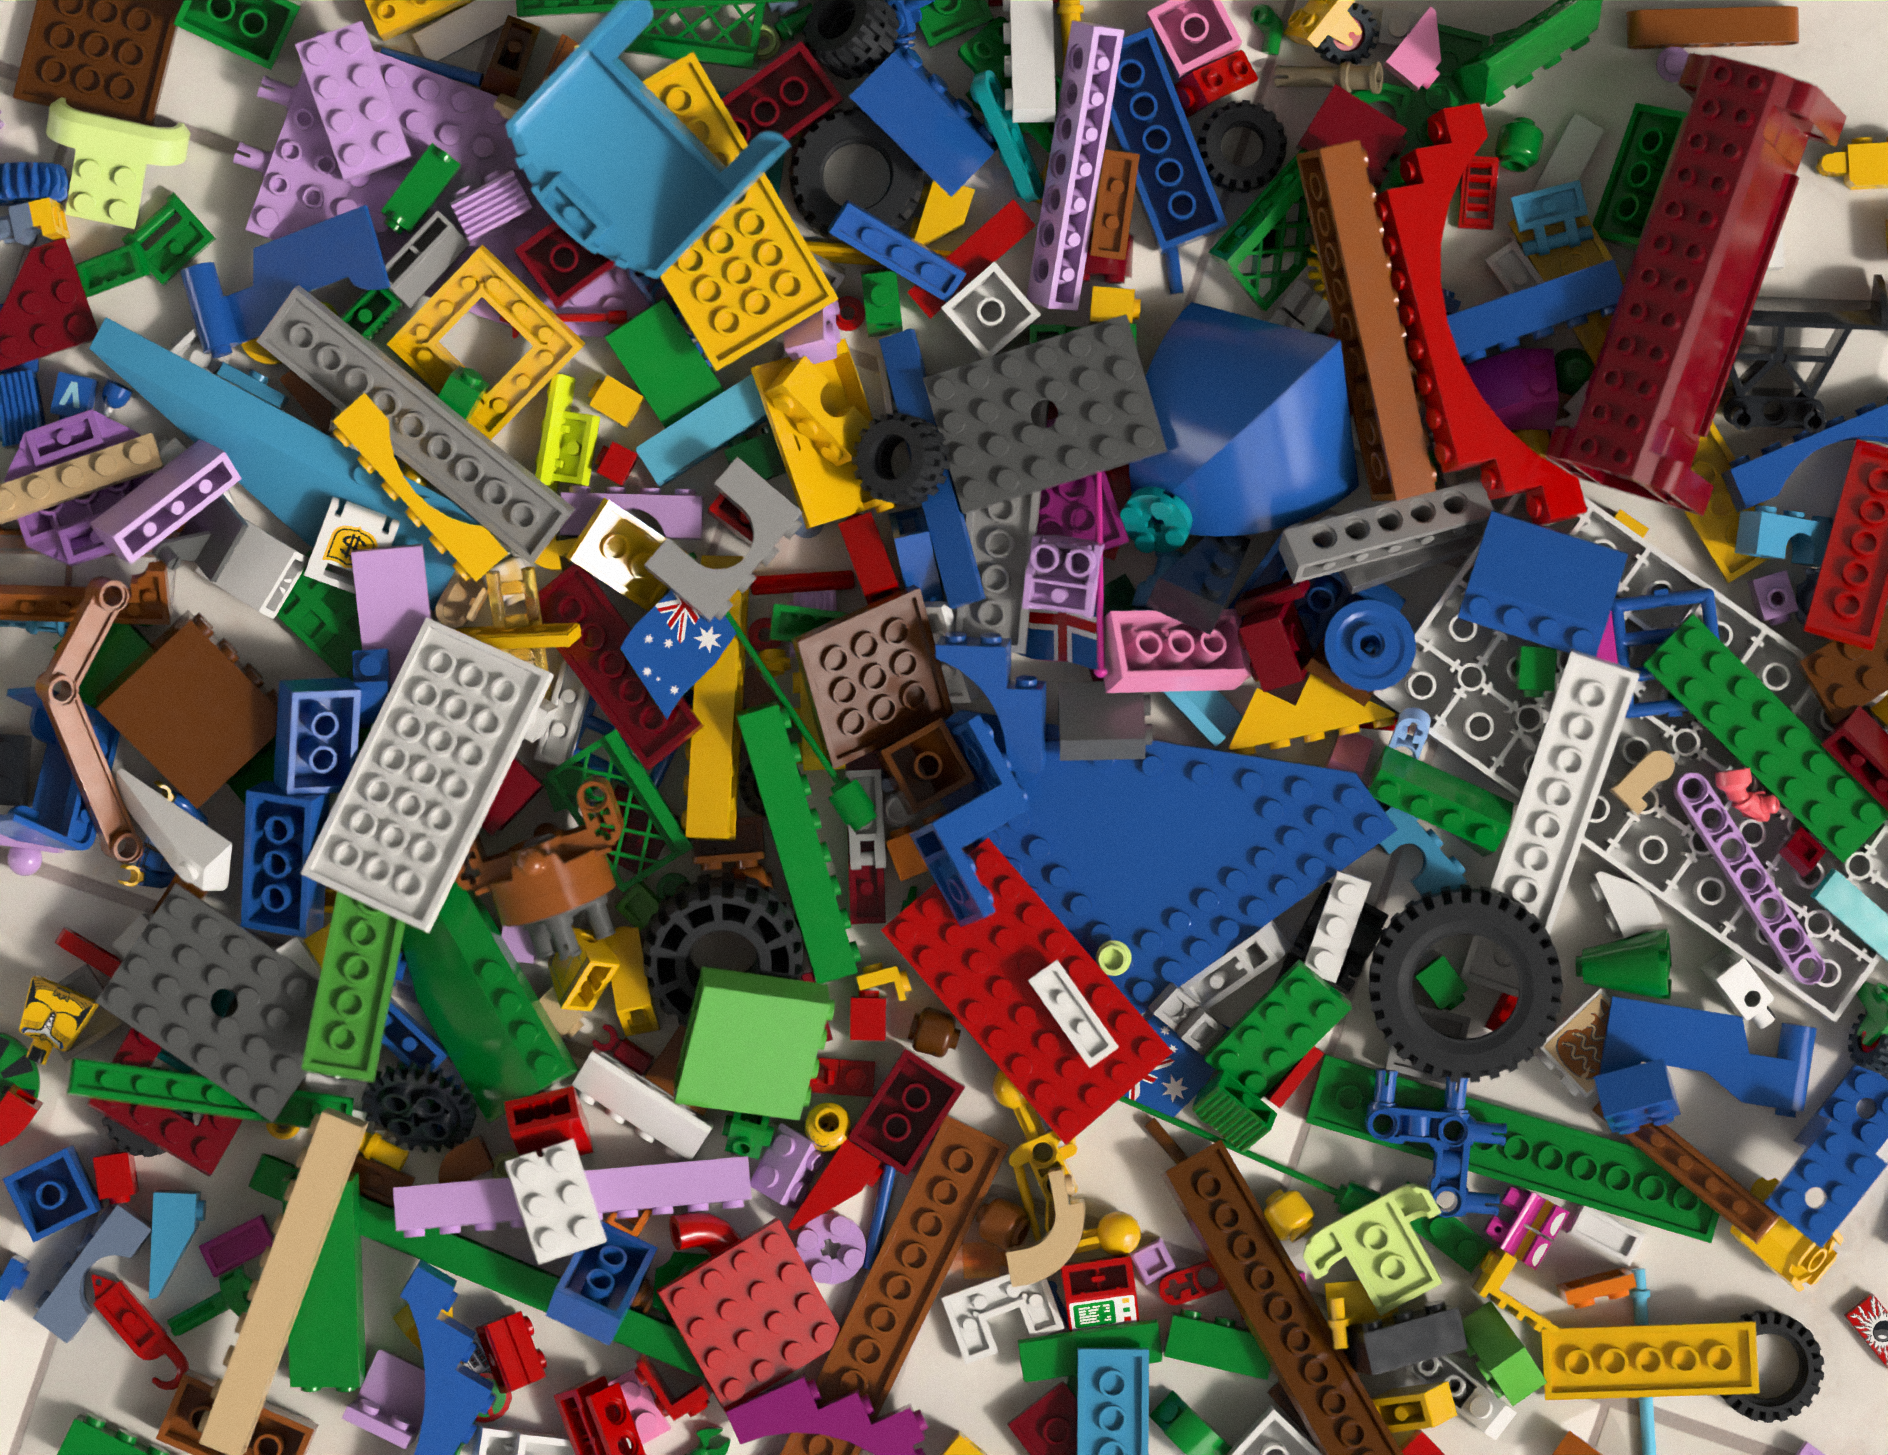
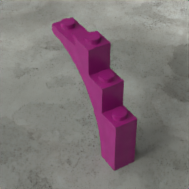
M805 1373L761 1392L746 1402L726 1411L740 1445L765 1436L796 1432L823 1434L845 1440L874 1455H925L922 1447L915 1449L914 1446L925 1440L923 1431L928 1429L921 1409L914 1411L910 1403L872 1420L870 1415L875 1414L873 1405L867 1394L860 1395L858 1388L818 1405L817 1400L822 1399L821 1393L815 1380L808 1381Z

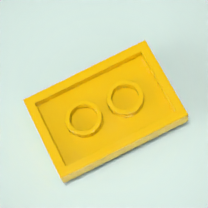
M603 498L566 558L648 612L661 600L668 589L644 568L646 562L664 543L666 538L610 500Z

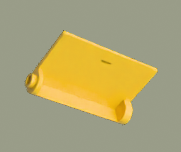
M845 338L841 339L840 343H837L836 359L814 364L829 380L820 394L821 405L831 416L850 406H854L870 422L874 418L847 341ZM790 357L750 368L799 509L802 511V518L806 529L874 508L877 514L897 507L895 503L875 499L870 496L871 492L862 489L860 484L863 480L856 479L854 471L858 470V466L853 465L852 460L837 467L832 462L826 460L821 450L809 438L803 436L798 431L797 425L785 413L779 411L774 406L773 400L765 391L786 364L792 362Z

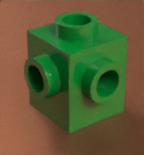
M734 1112V1116L726 1115L721 1134L728 1137L724 1151L759 1160L762 1146L769 1147L774 1127L768 1125L770 1116Z

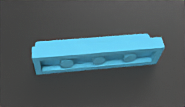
M753 374L636 447L638 455L660 488L728 446L729 441L745 435L768 420Z
M1218 690L1162 692L1213 747L1218 746L1243 718Z

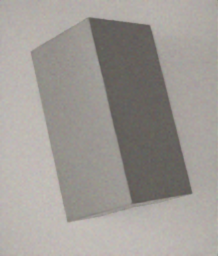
M437 211L386 264L385 268L391 285L389 289L411 309L465 252L471 243L454 228L450 221Z

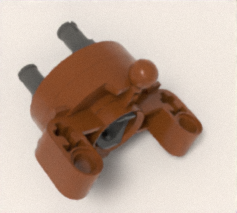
M594 775L586 778L578 790L577 800L585 821L584 825L566 830L558 829L552 823H542L535 828L532 838L490 856L486 855L478 832L468 854L471 851H474V853L471 854L469 859L466 856L456 876L455 881L463 889L475 890L476 896L490 892L502 926H523L524 930H528L537 959L545 958L558 952L560 960H567L570 955L573 958L582 953L571 926L574 922V915L580 911H585L594 934V940L603 939L616 933L606 907L608 902L606 893L616 886L606 853L612 851L611 846L615 845L624 828V821L612 786L603 776ZM590 786L599 787L604 794V799L599 802L591 801L586 795V788ZM606 807L609 808L603 814L607 825H614L610 834L606 830H599L603 821L600 811ZM469 863L472 869L480 870L476 878H474L472 873H465Z

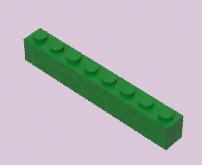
M773 700L736 711L738 724L816 983L823 984L858 973L856 962L862 961L856 941L849 942L845 930L852 928L846 907L839 909L836 896L842 894L836 874L829 876L826 863L832 861L826 841L819 842L816 829L822 828L817 809L816 807L809 809L806 796L811 795L812 791L807 775H799L796 762L802 761L796 740L790 742L786 729L792 727L787 708H779L777 701Z

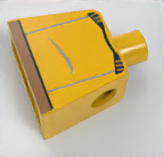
M571 924L582 953L573 958L570 955L567 960H560L559 953L556 952L550 956L548 968L560 1008L591 1012L620 966V963L604 938L594 940L592 930L579 929Z

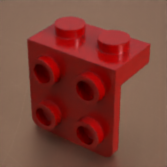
M642 1353L635 1360L637 1366L634 1369V1373L645 1388L649 1385L656 1394V1398L653 1401L664 1418L670 1415L672 1420L675 1421L686 1413L692 1418L708 1407L710 1403L708 1399L712 1391L705 1379L676 1398L648 1355Z

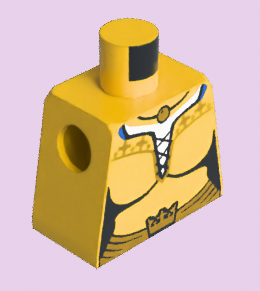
M33 976L19 1027L20 1033L33 1038L26 1057L46 1065L53 1047L64 1052L69 1051L99 1007V1004L95 1002L96 1000L43 976Z

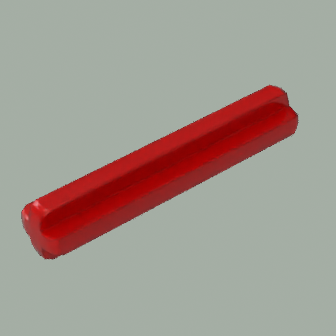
M844 570L755 576V581L750 585L753 595L849 590L854 588L855 583L853 571Z

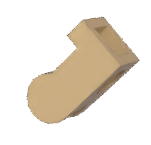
M1650 751L1637 761L1609 791L1633 815H1639L1648 806L1642 797L1658 781H1664L1672 775L1675 767L1674 760L1665 751Z

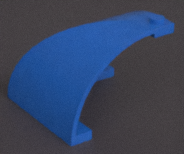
M1191 302L1169 328L1146 374V380L1168 452L1129 463L1131 494L1140 488L1159 487L1165 489L1163 494L1170 496L1172 499L1175 495L1186 503L1192 515L1193 522L1189 534L1198 536L1248 535L1287 527L1316 516L1349 496L1359 487L1341 341ZM1151 515V519L1155 523L1162 524L1163 520H1157Z

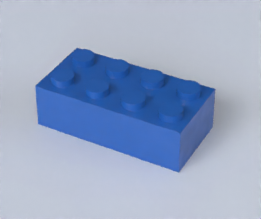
M263 781L246 790L241 927L307 938L324 927L325 885L302 875L301 872L328 819L330 793L286 795L271 781Z

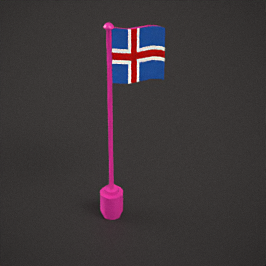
M1102 472L1095 474L1096 542L1103 543ZM1103 551L1093 617L1085 618L1082 615L1030 609L1026 654H1017L1034 660L1075 663L1094 669V674L1099 678L1107 675L1108 670L1104 669Z

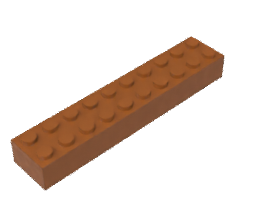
M1360 140L1296 154L1335 336L1337 340L1341 341L1346 386L1371 500L1397 501L1436 491L1434 483L1437 480V474L1433 463L1429 461L1427 452L1429 437L1426 429L1422 427L1419 413L1422 410L1419 395L1414 392L1412 383L1414 368L1405 351L1406 331L1403 324L1399 322L1396 308L1399 306V299L1396 290L1391 286L1390 282L1391 262L1388 254L1384 252L1382 245L1383 225L1375 213L1376 193L1373 184L1369 182L1367 176L1368 156L1366 150L1361 147Z

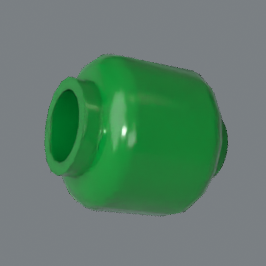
M1517 117L1514 121L1506 122L1500 127L1495 147V156L1499 158L1503 168L1512 172H1526L1528 168L1534 167L1540 160L1544 134L1540 128L1535 126L1533 120Z

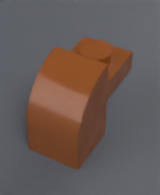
M482 1134L457 1145L444 1157L439 1168V1184L472 1181L471 1178L494 1168L493 1158Z

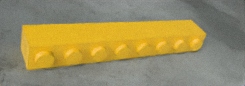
M702 555L701 565L711 569H726L738 564L745 557ZM749 588L743 594L737 590L729 599L733 604L729 612L746 638ZM737 635L734 636L715 665L690 688L694 690L693 704L689 706L704 725L702 729L691 736V740H687L685 747L686 760L690 761L689 775H685L683 782L684 795L688 796L687 810L682 812L681 826L682 830L686 831L685 837L693 840L735 841L741 730L735 712L743 710L746 649Z

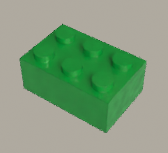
M184 0L174 25L272 70L302 1Z

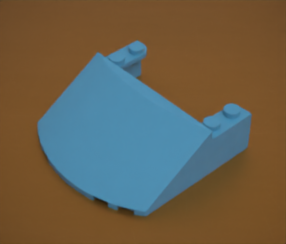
M622 0L505 125L508 138H512L518 156L515 160L519 169L523 168L533 186L531 191L555 222L592 253H600L614 261V265L622 269L630 268L645 273V276L658 279L748 191L791 144L775 131H764L757 135L725 167L618 58L651 22L653 17V9L649 0Z

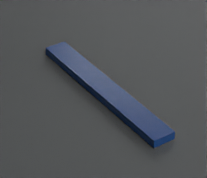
M907 329L879 339L898 413L925 419L926 422L933 423L937 427L923 380L924 377H927L915 330ZM905 440L911 461V449L909 444ZM944 469L943 475L947 477L944 484L938 483L937 488L939 491L935 495L927 494L928 500L923 502L922 506L949 608L956 609L986 598L950 469Z

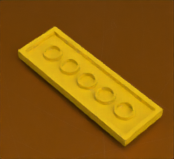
M1756 1321L1559 1328L1556 1334L1547 1328H1542L1543 1370L1544 1378L1547 1381L1544 1385L1545 1400L1760 1393Z

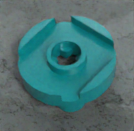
M1144 487L1134 491L1120 513L1127 535L1134 541L1135 547L1143 553H1151L1152 551L1170 552L1182 547L1192 527L1193 519L1186 503L1176 495L1172 499L1170 496L1163 494L1165 489L1159 487ZM1151 515L1157 520H1163L1162 524L1155 523L1151 519Z

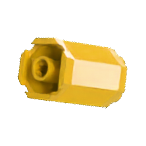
M1761 1177L1754 1182L1750 1193L1764 1202L1780 1181L1775 1177L1770 1180ZM1781 1216L1758 1245L1733 1225L1730 1229V1233L1740 1244L1746 1247L1798 1292L1804 1290V1287L1801 1285L1802 1283L1807 1282L1812 1286L1821 1279L1836 1260L1838 1253L1833 1250L1835 1242L1841 1246L1843 1240L1842 1235L1836 1230L1826 1244L1820 1248Z

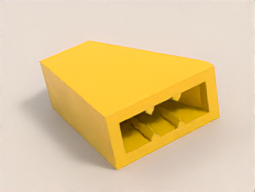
M629 926L615 928L616 933L604 938V940L620 963L611 982L616 1012L625 1036L660 1030L655 999L648 988V977L644 975V944L639 928Z

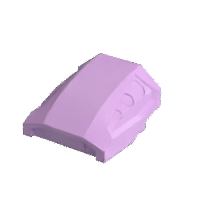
M1034 535L1025 573L1022 609H1042L1092 618L1096 604L1101 556L1105 544L1088 539L1059 535Z

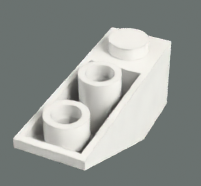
M1446 1355L1406 1367V1370L1423 1384L1448 1381L1456 1410L1494 1440L1499 1437L1517 1414L1515 1410Z

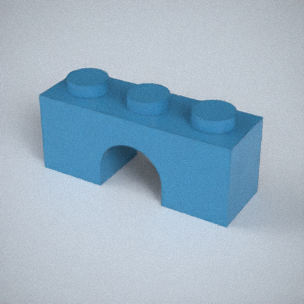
M1755 505V511H1740L1735 553L1760 558L1785 559L1786 546L1790 539L1793 547L1791 563L1816 568L1821 567L1833 518L1812 516L1811 520L1804 519L1805 513L1784 510L1783 515L1776 514V507Z
M1388 806L1384 810L1398 830L1378 845L1389 855L1403 844H1412L1420 850L1423 856V866L1420 872L1409 882L1421 896L1429 891L1432 894L1440 892V888L1450 886L1451 889H1458L1460 885H1464L1467 882L1462 876L1466 872L1465 868L1453 855L1448 859L1440 850L1444 843L1431 828L1425 832L1417 822L1419 818L1392 806Z

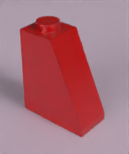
M872 513L854 514L848 517L846 521L839 523L841 534L867 604L869 605L900 591Z

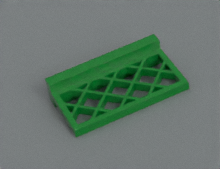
M765 3L756 4L747 13H744L739 5H733L741 17L726 29L714 15L723 6H714L711 9L703 7L706 13L692 24L688 22L680 8L670 9L657 20L653 16L652 24L645 28L622 53L680 60L694 52L699 63L758 71L760 60L758 51ZM676 12L687 28L675 37L668 36L660 24ZM755 14L754 23L752 24L748 18ZM711 17L721 33L711 41H704L694 29ZM744 21L752 31L750 47L737 45L729 35L731 31ZM657 28L661 35L650 32ZM691 32L695 39L683 37ZM726 37L730 44L719 43V41Z
M1301 149L1297 154L1304 153L1307 151ZM1296 155L1208 252L1216 262L1225 267L1255 305L1264 312L1271 307L1308 265L1307 258L1317 255L1309 249L1311 244H1305L1306 227L1312 226L1311 221L1307 220L1308 208ZM1299 203L1298 221L1286 222L1287 211L1294 204ZM1285 228H1297L1295 245L1284 246ZM1276 229L1274 247L1263 248V238L1270 230ZM1295 252L1294 263L1288 270H1281L1283 253ZM1262 254H1274L1272 271L1260 272ZM1248 255H1253L1251 273H1241L1237 267ZM1261 278H1271V288L1262 298L1258 293L1259 280Z
M616 728L545 774L578 826L585 824L584 818L578 811V800L576 798L574 805L567 795L577 796L578 792L563 789L560 782L557 781L556 775L567 768L582 771L579 788L585 780L586 772L606 776L609 782L611 778L624 780L630 787L627 802L617 800L618 805L626 806L623 818L624 828L619 837L617 851L612 850L607 853L615 855L614 865L606 854L615 883L622 893L694 847L690 838L685 837L686 832L682 830L681 824L637 756ZM601 746L604 747L611 758L608 772L587 768L590 754ZM585 757L583 767L573 765ZM614 764L621 775L612 773ZM586 794L589 799L598 801L604 799V794L602 797ZM633 794L641 805L631 803ZM630 807L646 812L649 817L646 831L626 827ZM602 822L600 827L613 829L614 825H607ZM652 823L659 834L650 833ZM625 832L645 836L641 856L620 852ZM649 837L664 840L671 853L660 860L645 857ZM619 856L640 860L637 875L626 882L623 881L617 871ZM644 861L654 863L642 871Z

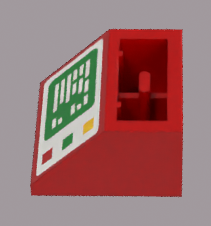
M1130 1254L1068 1262L1060 1268L1069 1332L1139 1321L1136 1286Z

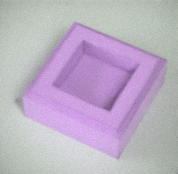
M1161 1237L1129 1253L1145 1285L1177 1270Z

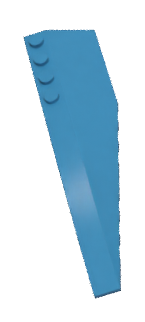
M107 317L104 319L89 349L194 443L201 439L225 451L242 478L238 482L309 546L314 548L332 497L339 499V506L335 511L339 515L342 514L346 501L387 515L382 528L385 532L389 531V526L393 519L399 520L400 523L391 547L423 544L430 610L434 611L437 602L456 570L452 565L457 560L448 550L441 554L428 538L433 533L424 523L419 528L405 514L409 506L402 498L399 497L394 501L380 486L385 479L377 470L370 474L356 459L361 455L360 452L349 446L346 448L340 441ZM404 476L415 493L434 509L447 517L466 524L480 525V522L456 503Z

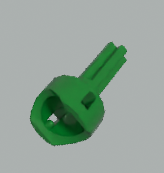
M244 1264L220 1276L219 1285L221 1291L169 1318L167 1324L171 1328V1333L174 1336H181L230 1309L239 1317L242 1312L248 1313L252 1301L247 1299V1295L253 1280L245 1274Z

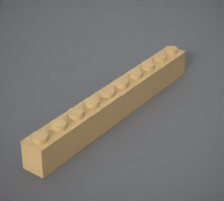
M330 1107L324 1110L321 1115L316 1114L308 1132L313 1135L309 1148L303 1147L296 1167L301 1168L297 1181H290L284 1196V1200L288 1201L287 1208L284 1214H278L271 1233L276 1234L272 1247L267 1246L259 1263V1266L264 1268L260 1280L254 1279L249 1289L247 1299L252 1302L248 1313L242 1312L235 1327V1332L239 1333L236 1345H230L225 1354L222 1365L227 1366L223 1379L218 1378L212 1389L210 1398L215 1399L211 1412L205 1411L200 1421L198 1431L203 1432L200 1444L228 1455H243L247 1451L368 1122Z

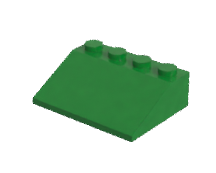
M1558 0L1454 68L1452 72L1471 104L1480 102V105L1493 106L1506 97L1503 91L1512 85L1516 89L1520 88L1534 79L1532 72L1541 66L1546 70L1562 60L1560 54L1568 48H1571L1573 52L1589 43L1591 40L1588 35L1596 31L1599 26L1603 0Z

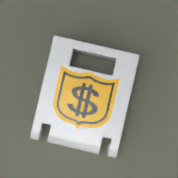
M332 497L304 576L356 594L354 580L325 570L327 563L353 572L351 551L391 547L400 521L393 519L389 526V531L385 532L382 528L387 515L346 501L342 514L339 515L335 513L339 506V499Z

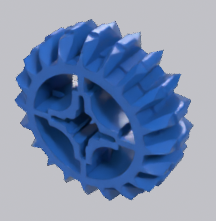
M44 162L0 163V206L10 207L48 197L57 202H62L68 197L69 178L67 177L66 168L63 166Z

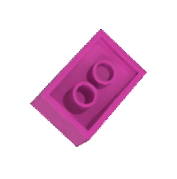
M1518 348L1465 365L1481 397L1507 429L1554 430L1559 399L1553 348Z

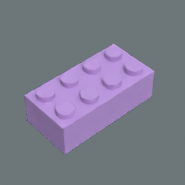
M363 21L296 43L298 55L344 182L347 183L412 160Z

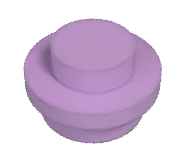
M1669 47L1663 50L1656 61V69L1660 77L1668 82H1679L1689 54L1680 47Z

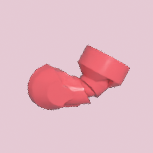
M1750 768L1714 773L1716 787L1725 792L1728 799L1733 801L1732 806L1738 809L1742 816L1758 822H1768L1770 813L1775 814L1778 812L1779 800L1775 795L1768 796L1766 791L1747 792L1746 788L1752 782Z

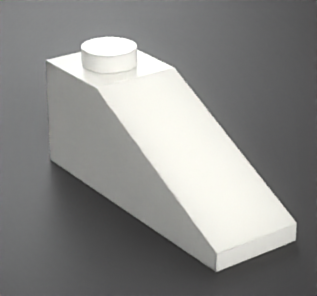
M1271 921L1180 987L1200 1006L1208 1010L1278 962L1292 949V946L1275 923Z

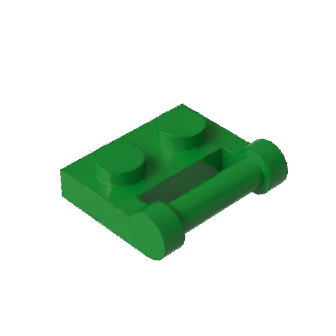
M174 192L166 198L168 202L132 234L128 232L121 238L126 245L139 241L149 271L163 286L216 240L212 233ZM178 212L183 219L146 251L141 244Z

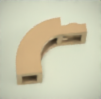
M1064 1166L1050 1168L1048 1172L1056 1212L1055 1222L1051 1230L1042 1239L1034 1243L1009 1247L1006 1250L1012 1287L1036 1283L1051 1276L1069 1260L1077 1248L1084 1227L1085 1200L1084 1198L1070 1200V1195H1075V1187L1072 1174L1065 1175Z

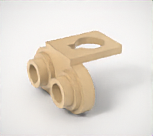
M455 570L436 605V617L441 624L456 629L464 626L469 620L475 621L489 595V590L486 589L482 577L477 582L472 577L465 581Z

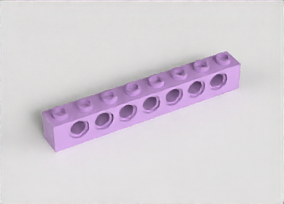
M1074 20L1071 23L1027 292V299L1030 302L1049 309L1078 311L1124 35L1123 29L1099 23Z

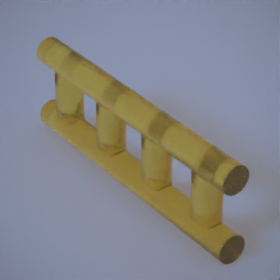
M535 567L522 568L521 580L501 582L499 571L495 570L486 573L494 634H501V630L529 626L530 632H534V629L542 624ZM524 593L527 613L505 615L503 596ZM546 648L499 649L521 660L533 661L535 666L549 672ZM551 684L543 697L549 701L552 696Z

